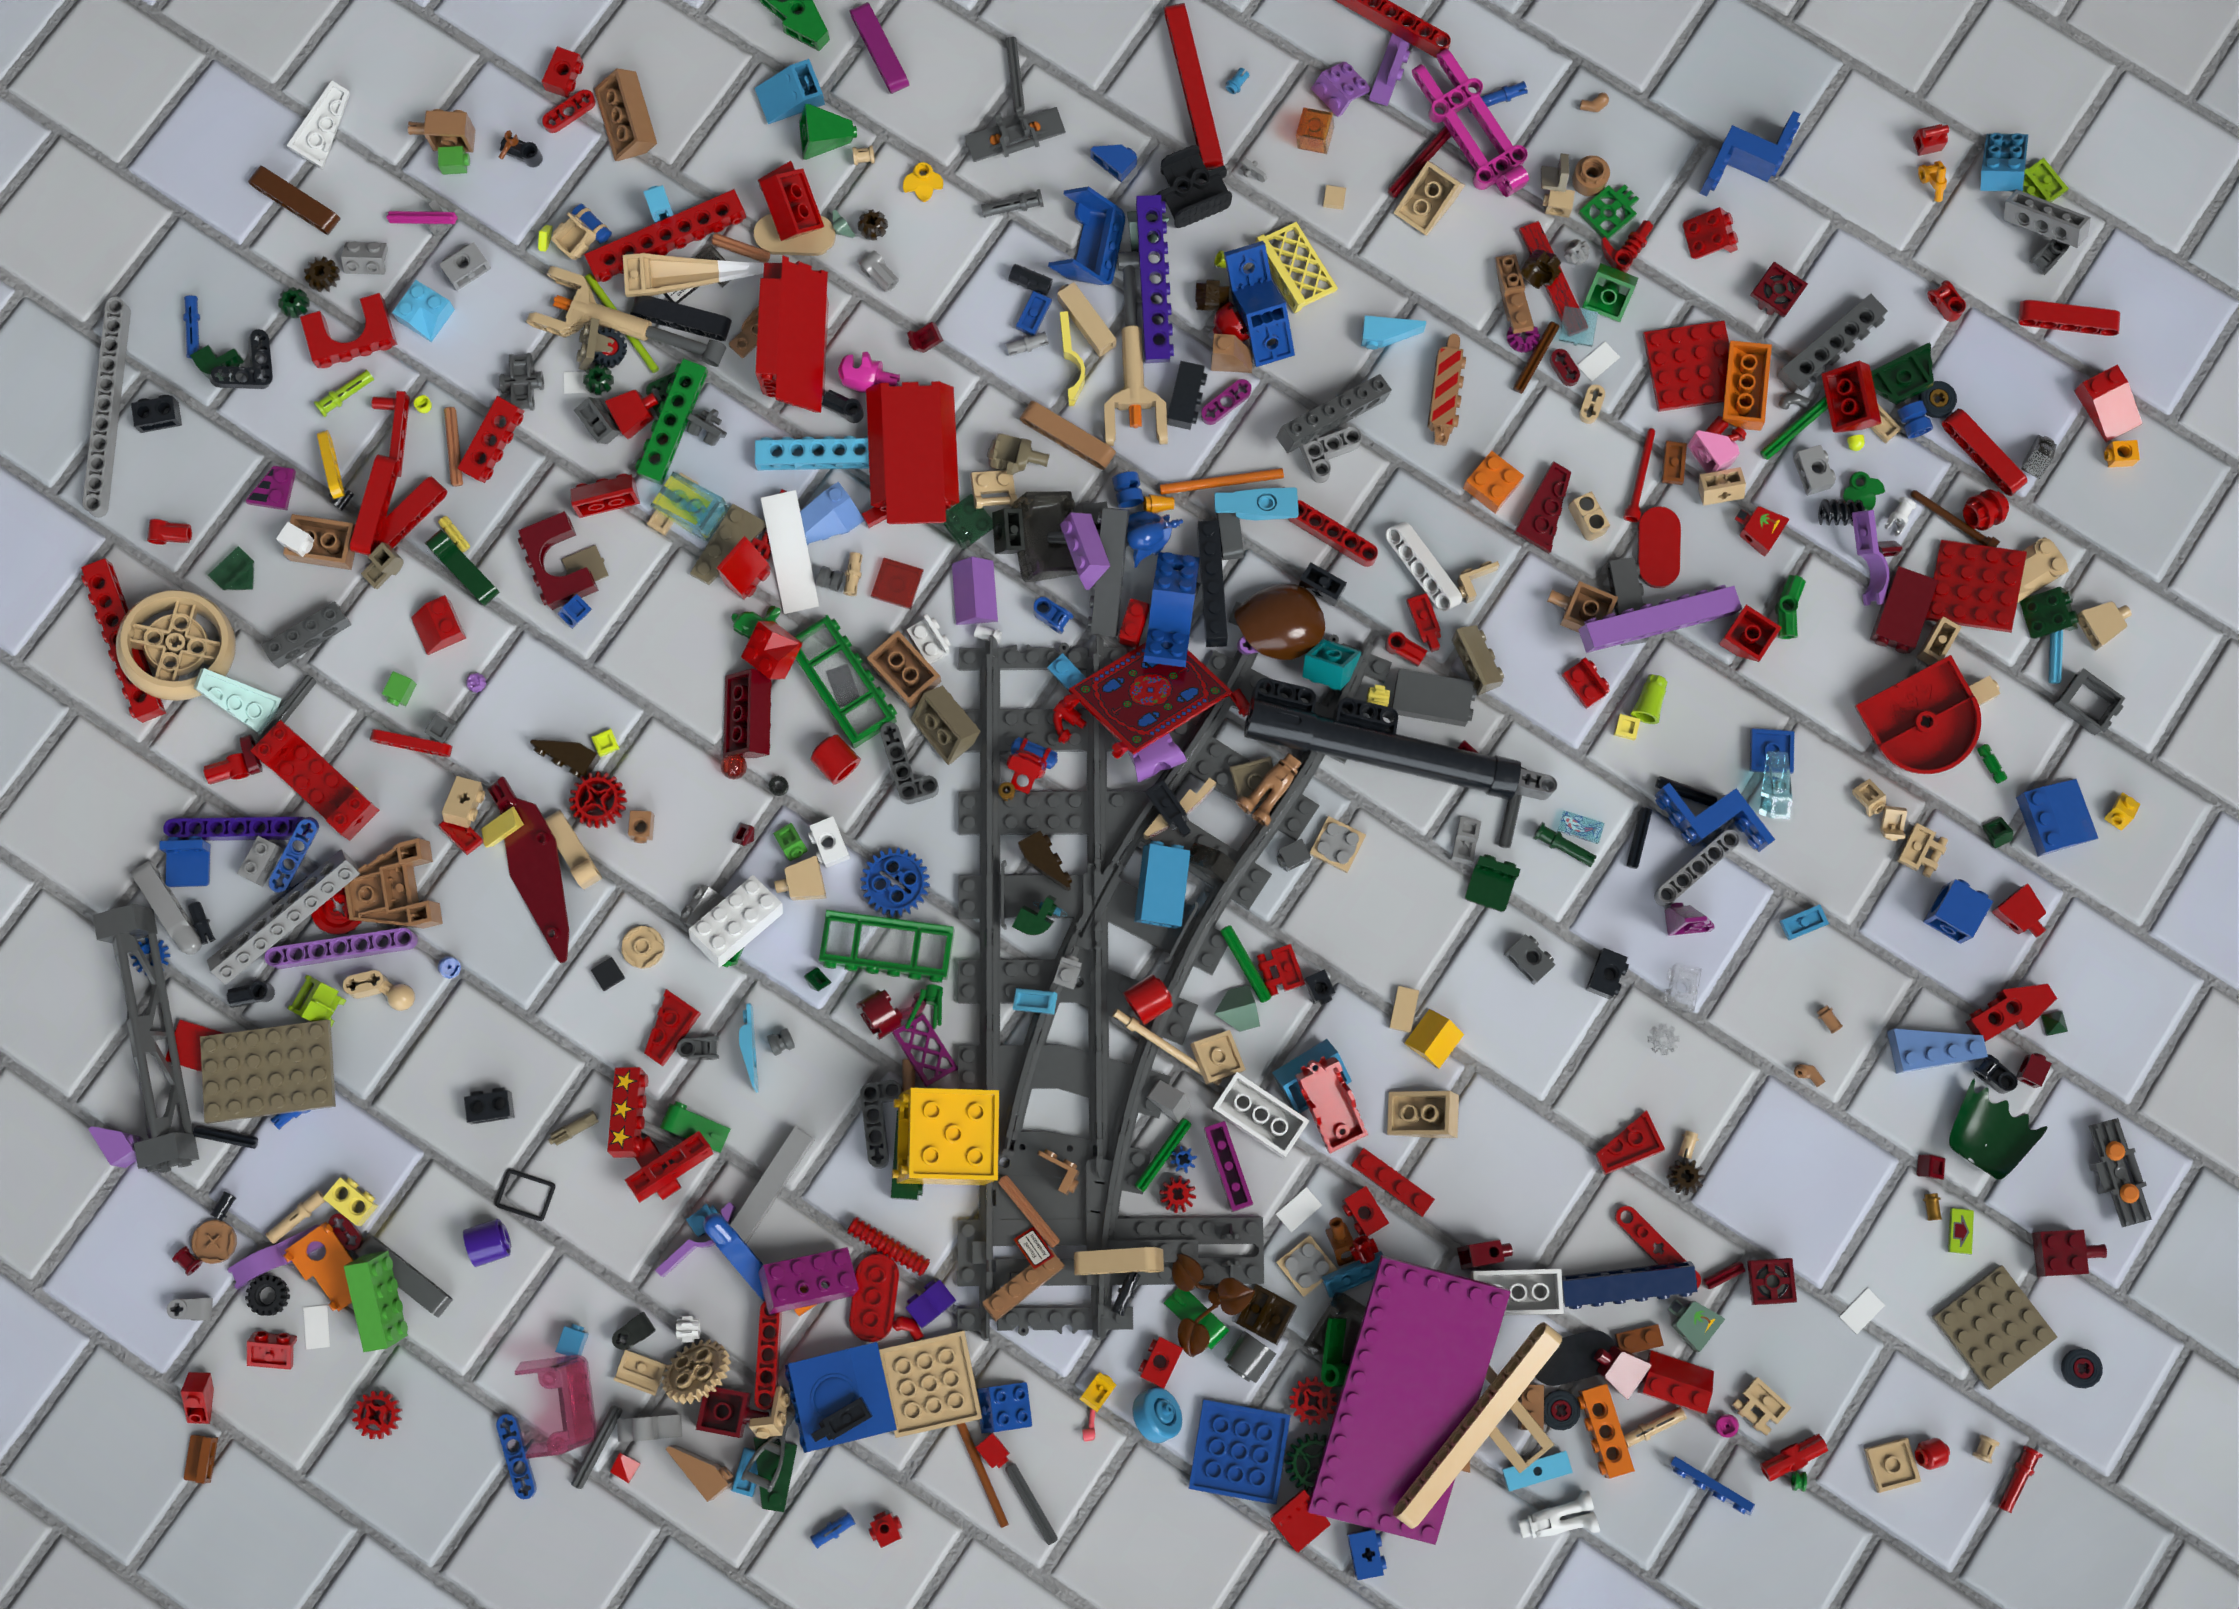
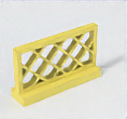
M1297 222L1267 236L1263 234L1256 238L1255 243L1260 241L1265 243L1271 277L1294 314L1301 311L1302 307L1337 291L1338 287ZM1294 230L1298 235L1297 241L1287 238V232ZM1272 239L1282 241L1280 249L1273 247L1269 241ZM1284 242L1295 245L1294 253L1283 250ZM1298 247L1305 248L1308 251V257L1296 254ZM1281 255L1291 257V265L1282 263L1280 260ZM1295 259L1306 262L1304 270L1293 266ZM1309 263L1318 267V274L1307 271ZM1292 271L1302 274L1301 282L1292 279L1290 276ZM1305 275L1316 279L1315 286L1303 283ZM1319 280L1327 282L1330 288L1326 290L1318 288ZM1302 288L1313 291L1312 297L1305 299L1301 293Z

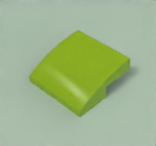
M2045 158L2039 160L2029 169H2025L2023 192L2053 202L2069 189Z

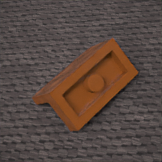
M191 1435L184 1480L203 1484L211 1483L218 1437Z

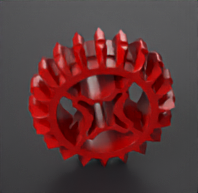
M597 771L596 777H594L592 773H588L589 779L586 780L582 776L580 779L583 783L580 785L575 782L574 785L578 789L570 791L575 796L569 798V802L574 803L570 806V810L576 811L573 816L580 818L579 822L581 824L587 821L586 824L589 828L594 824L595 828L599 829L601 823L607 828V821L610 820L615 824L614 817H622L618 811L626 810V807L621 805V803L627 802V799L622 797L626 794V791L621 789L623 784L617 782L615 776L610 778V775L605 773L602 777L601 773ZM606 785L609 788L596 791L593 786ZM588 791L589 798L585 805L582 806L583 796ZM593 793L600 797L603 807L596 803ZM614 794V803L609 810L607 803L612 798L611 795ZM597 809L601 810L604 813L603 815L592 816L587 814V812H592Z

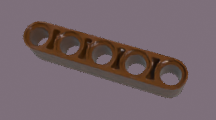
M261 165L248 180V183L256 190L326 235H329L341 220L335 212Z

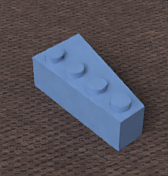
M1895 1028L1887 1031L1896 1074L1988 1057L1983 1035Z

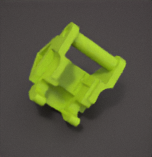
M306 974L304 984L292 1005H289L287 1009L311 1022L330 1020L332 1027L335 1021L332 1020L331 1016L337 1006H344L347 1000L337 995L338 990ZM313 984H315L314 987L312 988L310 994L308 995V993H309L311 987L313 986Z

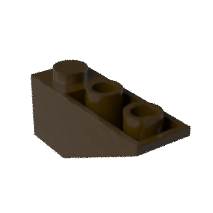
M545 740L530 741L535 747L533 751L542 757L545 755L552 758L551 762L561 768L565 765L570 769L568 772L577 778L583 776L587 779L588 773L593 771L601 759L597 753L581 743Z
M1040 830L1018 842V847L1028 865L1065 890H1071L1070 883H1072L1068 872L1063 873L1059 866L1062 864V861L1057 852L1052 853L1050 849L1052 843L1047 834L1043 835Z

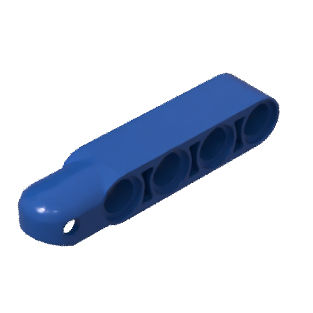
M712 1213L708 1215L703 1222L706 1233L764 1302L765 1297L758 1273L764 1264L721 1214Z

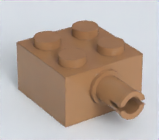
M434 109L433 111H426L425 122H408L409 135H425L433 151H438V147L463 146L465 152H474L476 130L467 112L462 110L447 112L441 109Z
M1579 581L1570 597L1552 589L1547 602L1564 608L1565 613L1560 625L1579 633L1578 629L1585 625V621L1596 618L1597 621L1602 620L1604 616L1612 614L1618 597Z

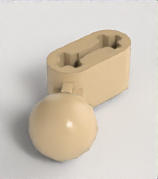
M377 970L348 976L343 982L344 991L351 997L360 999L383 993L387 996L389 1005L398 1011L409 1009L415 1001V993L409 985H393Z

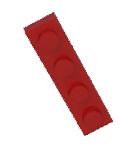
M1365 1148L1361 1150L1351 1165L1355 1170L1421 1217L1424 1216L1435 1200Z

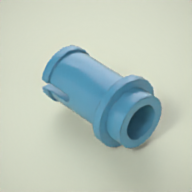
M1239 68L1233 78L1226 82V89L1231 94L1239 93L1240 87L1249 78L1248 71L1241 76L1245 70L1244 68Z

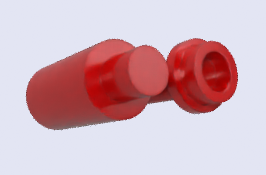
M1718 416L1705 432L1721 435L1729 424L1722 420L1723 416ZM1737 427L1731 431V435L1726 436L1731 441H1744L1747 433L1741 427Z
M1062 699L1053 710V723L1059 736L1058 742L1065 744L1072 734L1068 729L1064 731L1062 718L1072 726L1077 725L1081 729L1085 727L1087 722L1081 718L1082 714L1076 709L1066 710L1063 707L1065 702Z

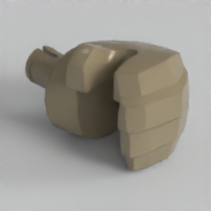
M997 433L991 442L990 448H988L987 457L989 458V466L991 468L1004 469L1007 471V474L1014 475L1024 471L1026 464L1029 462L1047 467L1050 454L1033 451L1031 448L1032 441L1029 439H1020Z

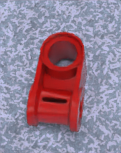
M1947 280L1943 281L1941 286L1935 290L1931 289L1927 293L1930 302L1947 321H1957L1966 308L1965 301ZM1951 307L1956 308L1957 311H1953Z

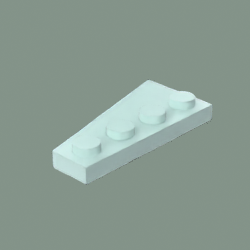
M205 668L200 669L194 685L195 690L258 734L278 711L282 700L279 697Z

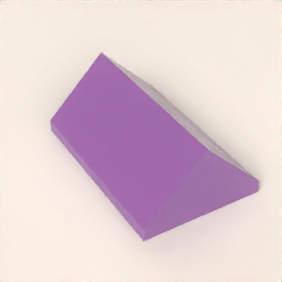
M971 556L953 563L952 574L956 625L998 622L993 560Z

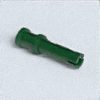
M1544 822L1539 825L1533 836V839L1543 841L1551 849L1557 848L1588 867L1593 865L1594 859L1597 857V855L1562 837L1560 831L1555 832L1546 827Z

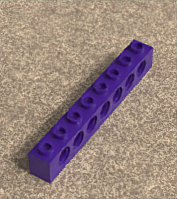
M1161 195L1136 196L1145 364L1170 362V356H1174V346L1169 343V336H1173L1172 323H1168V316L1172 315L1171 303H1167V295H1170V282L1166 283V275H1169V262H1165L1164 255L1168 254V242H1164L1163 234H1167V223L1162 220V214L1166 213L1165 201H1161ZM1149 214H1154L1157 217V220L1155 222H1149L1146 219V216ZM1154 234L1158 237V241L1151 243L1147 237ZM1150 255H1157L1160 260L1157 263H1151L1148 257ZM1152 275H1157L1161 281L1154 284L1149 278ZM1158 295L1161 297L1162 302L1154 304L1150 298ZM1160 316L1163 322L1159 325L1154 324L1152 318ZM1161 336L1164 339V343L1156 345L1153 342V338Z

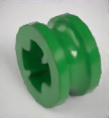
M1798 1471L1792 1472L1791 1487L1793 1491L1800 1489V1491L1805 1492L1807 1487L1806 1472L1802 1471L1800 1474Z

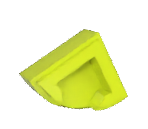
M545 225L539 231V251L546 252L548 249L553 226Z

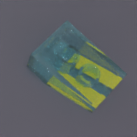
M672 472L650 505L691 534L706 542L709 541L730 509L722 497L675 472Z

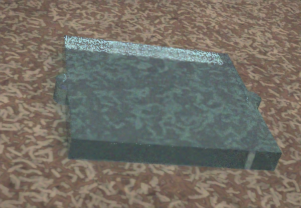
M1565 306L1559 341L1573 343L1574 346L1579 344L1592 347L1598 312L1584 310L1583 307L1579 309Z

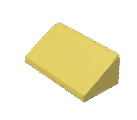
M511 807L481 828L486 848L495 846L524 825L514 807Z

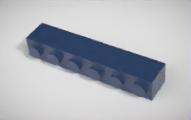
M1691 1261L1562 1276L1563 1303L1569 1309H1580L1582 1305L1591 1304L1593 1307L1603 1306L1606 1302L1623 1304L1626 1303V1300L1635 1299L1637 1302L1647 1301L1650 1297L1667 1299L1670 1298V1295L1679 1294L1681 1297L1691 1296L1693 1292H1698L1695 1266Z

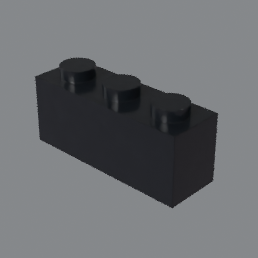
M1185 361L1180 362L1167 416V425L1191 430L1192 423L1196 424L1199 413L1195 411L1196 405H1201L1203 397L1200 388L1201 385L1205 386L1208 375L1204 373L1205 366Z

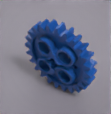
M889 848L887 855L881 850L880 858L873 855L875 862L867 861L870 869H863V873L867 877L861 878V881L866 883V885L861 886V889L868 891L863 896L865 899L871 898L868 905L876 904L874 908L876 912L882 908L884 916L890 911L891 917H894L895 912H898L900 917H902L904 910L911 914V907L918 910L916 903H924L921 896H928V892L924 888L930 887V884L925 882L930 876L923 874L928 869L926 866L920 867L923 863L922 859L915 861V853L909 857V851L906 849L901 854L900 848H897L896 853H893L891 848ZM892 863L899 865L898 870L894 873L887 870L888 866ZM883 871L895 881L899 878V883L911 890V893L908 894L896 884L892 887L891 881L882 876L880 872ZM909 875L916 877L915 883L911 885L905 883V878ZM880 880L886 882V887L882 890L875 888L876 882ZM897 892L904 895L900 902L892 900L893 895Z

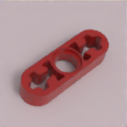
M581 90L546 113L542 119L546 131L557 133L593 109L596 103L593 93L589 90ZM585 97L586 99H589V102L586 103L582 100V98ZM567 107L575 109L574 113L570 116L564 114V110ZM552 119L556 124L552 125L549 121Z

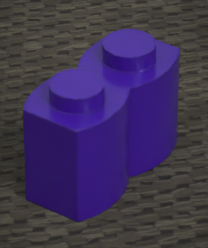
M933 1279L924 1287L926 1291L919 1296L916 1293L906 1301L909 1305L905 1308L922 1329L956 1302V1299L941 1280L936 1282Z

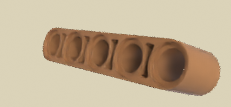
M1030 401L1019 418L1028 427L1101 470L1106 469L1116 454V451L1106 443L1035 401Z

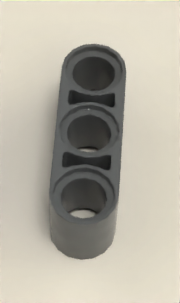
M1216 513L1217 520H1219L1222 560L1244 558L1240 519L1236 516V513Z

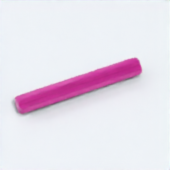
M389 211L386 216L389 223L455 224L456 220H458L455 212Z

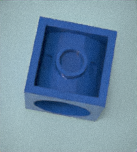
M1955 879L1942 887L1923 922L1961 944L1974 937L1993 901L1988 898L1989 896L1986 893L1970 888L1966 881Z

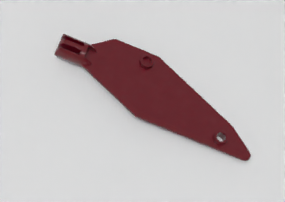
M501 777L488 787L487 790L500 810V814L514 807L524 824L504 839L510 877L557 960L560 963H565L568 957L569 924L556 838L537 805L517 798L506 778Z

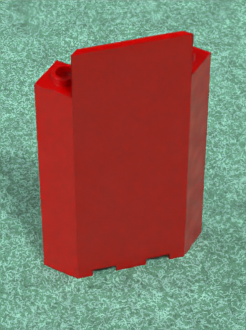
M940 381L931 382V385L919 386L918 382H902V386H889V383H879L867 388L871 506L877 507L881 511H886L888 524L946 522V509H950L951 506L960 503L954 387Z

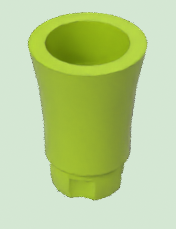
M1653 674L1647 677L1637 703L1631 712L1632 717L1638 718L1641 722L1647 724L1659 723L1661 707L1666 693V678Z

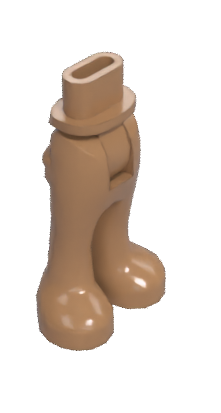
M1288 753L1284 759H1280L1267 772L1260 784L1248 797L1240 796L1236 800V804L1245 813L1250 815L1263 795L1269 789H1272L1269 796L1252 814L1254 820L1264 826H1268L1271 822L1269 815L1271 809L1289 788L1294 775L1298 773L1297 769L1301 762Z

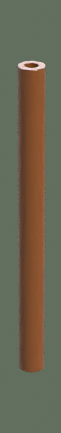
M965 1423L957 1424L956 1426L998 1523L1003 1528L1009 1525L967 1426Z

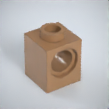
M630 810L628 836L635 843H647V840H653L655 815L651 811ZM640 823L646 824V829L643 832L636 831Z

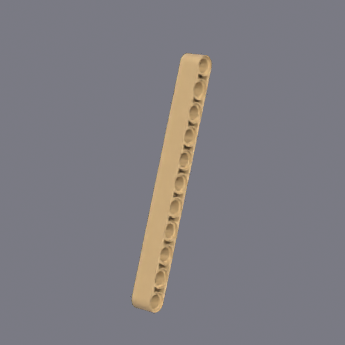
M1545 1322L1535 1327L1398 1501L1393 1510V1515L1411 1529L1420 1524L1562 1342V1336Z

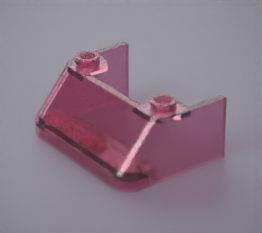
M581 1355L520 1362L515 1370V1375L538 1373V1380L542 1387L546 1389L558 1388L563 1431L552 1433L547 1442L531 1444L525 1454L526 1459L560 1455L591 1443L597 1434L587 1359Z

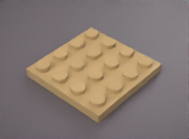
M965 1331L879 1350L897 1430H894L895 1438L983 1419Z

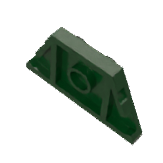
M1930 342L1871 371L1875 393L1897 405L1933 387L1934 378Z

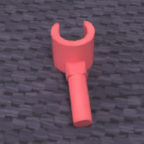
M1090 1409L1089 1428L1082 1429L1085 1442L1095 1439V1411L1093 1409Z

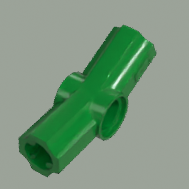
M1788 575L1780 599L1775 606L1777 622L1782 627L1778 633V638L1781 639L1798 637L1796 610L1806 581L1797 575ZM1782 603H1787L1791 610H1785Z

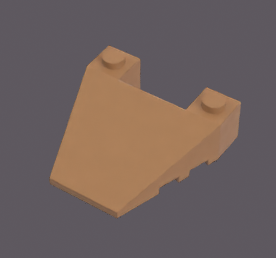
M416 838L396 844L387 853H382L368 865L365 864L358 869L360 874L345 886L349 920L421 929L443 924L440 903L429 900L419 902L413 868L433 862L430 841Z

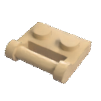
M1006 470L971 473L975 509L996 505L1017 506L1013 475L1007 474ZM1007 493L1008 496L982 498L981 494Z

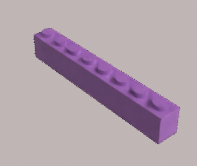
M1721 585L1714 588V591L1708 592L1707 589L1695 593L1696 596L1690 597L1689 594L1678 597L1676 601L1671 602V599H1666L1659 602V605L1647 604L1640 607V610L1637 611L1631 608L1621 612V615L1616 616L1615 613L1608 614L1602 620L1597 621L1596 618L1589 619L1584 622V626L1578 629L1585 651L1589 653L1732 616L1742 610L1735 586L1726 588V585Z

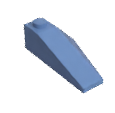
M839 482L822 492L800 511L807 545L819 540L829 539V537L838 534L848 533L864 522V518Z

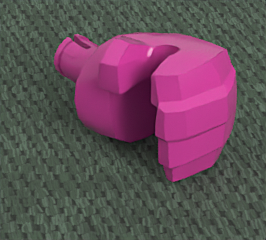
M862 352V362L859 368H853V354L843 357L838 368L839 378L843 386L862 393H866L867 388L879 383H889L890 386H898L899 383L897 382H900V374L884 372L882 361L872 360L868 352Z

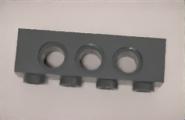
M334 601L261 646L270 661L277 668H281L352 624L343 609Z

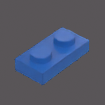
M1033 291L1016 325V329L1031 336L1036 335L1052 303V299Z

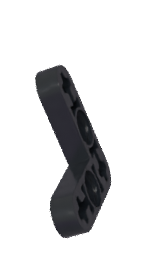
M260 329L252 331L248 338L250 367H215L209 377L212 385L219 388L266 389L269 387L273 374L268 334ZM256 336H259V339L262 340L260 349H257L258 341L254 340ZM263 355L266 362L263 364L258 363L255 360V356ZM262 369H264L263 378L266 379L265 382H262L259 378ZM217 373L224 377L222 381H219V378L216 377ZM242 373L246 376L247 381L239 382L235 375Z

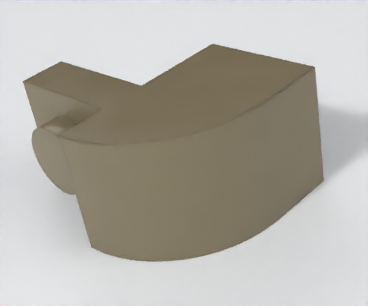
M382 542L368 556L372 563L361 575L374 589H379L391 575L398 574L404 561L389 544Z

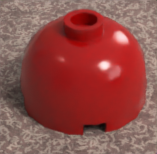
M1229 302L1222 306L1214 315L1215 327L1212 330L1214 334L1235 335L1243 342L1249 338V334L1246 333L1248 329L1237 311L1234 313L1232 309L1234 305Z

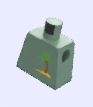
M1675 1299L1668 1308L1669 1311L1677 1316L1672 1323V1327L1695 1352H1700L1725 1320L1722 1316L1696 1301H1690L1684 1306Z

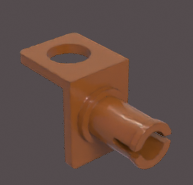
M1339 1217L1331 1219L1329 1222L1330 1228L1326 1229L1325 1232L1334 1250L1338 1266L1355 1261L1352 1254L1348 1258H1341L1344 1252L1350 1251V1247L1354 1246V1240L1347 1225Z

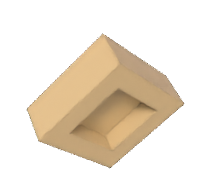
M1326 185L1323 207L1343 210L1346 188Z

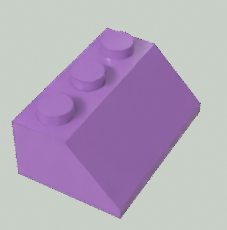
M1070 512L1060 526L1079 578L1085 590H1089L1110 567V563L1092 515Z

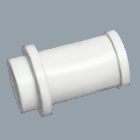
M979 624L977 625L974 632L975 638L990 641L989 635H993L998 644L1000 643L1002 632L999 629L993 630Z

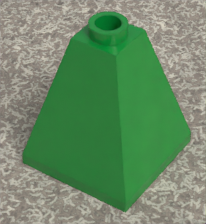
M805 104L799 120L803 160L850 144L853 138L857 137V127L853 126L852 120L811 104Z

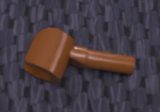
M510 130L504 135L507 142L498 156L502 160L510 147L516 146L519 142L517 134H515L513 139H510L512 137Z

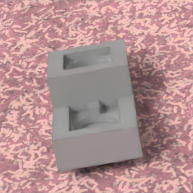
M1460 817L1451 861L1472 865L1481 821Z

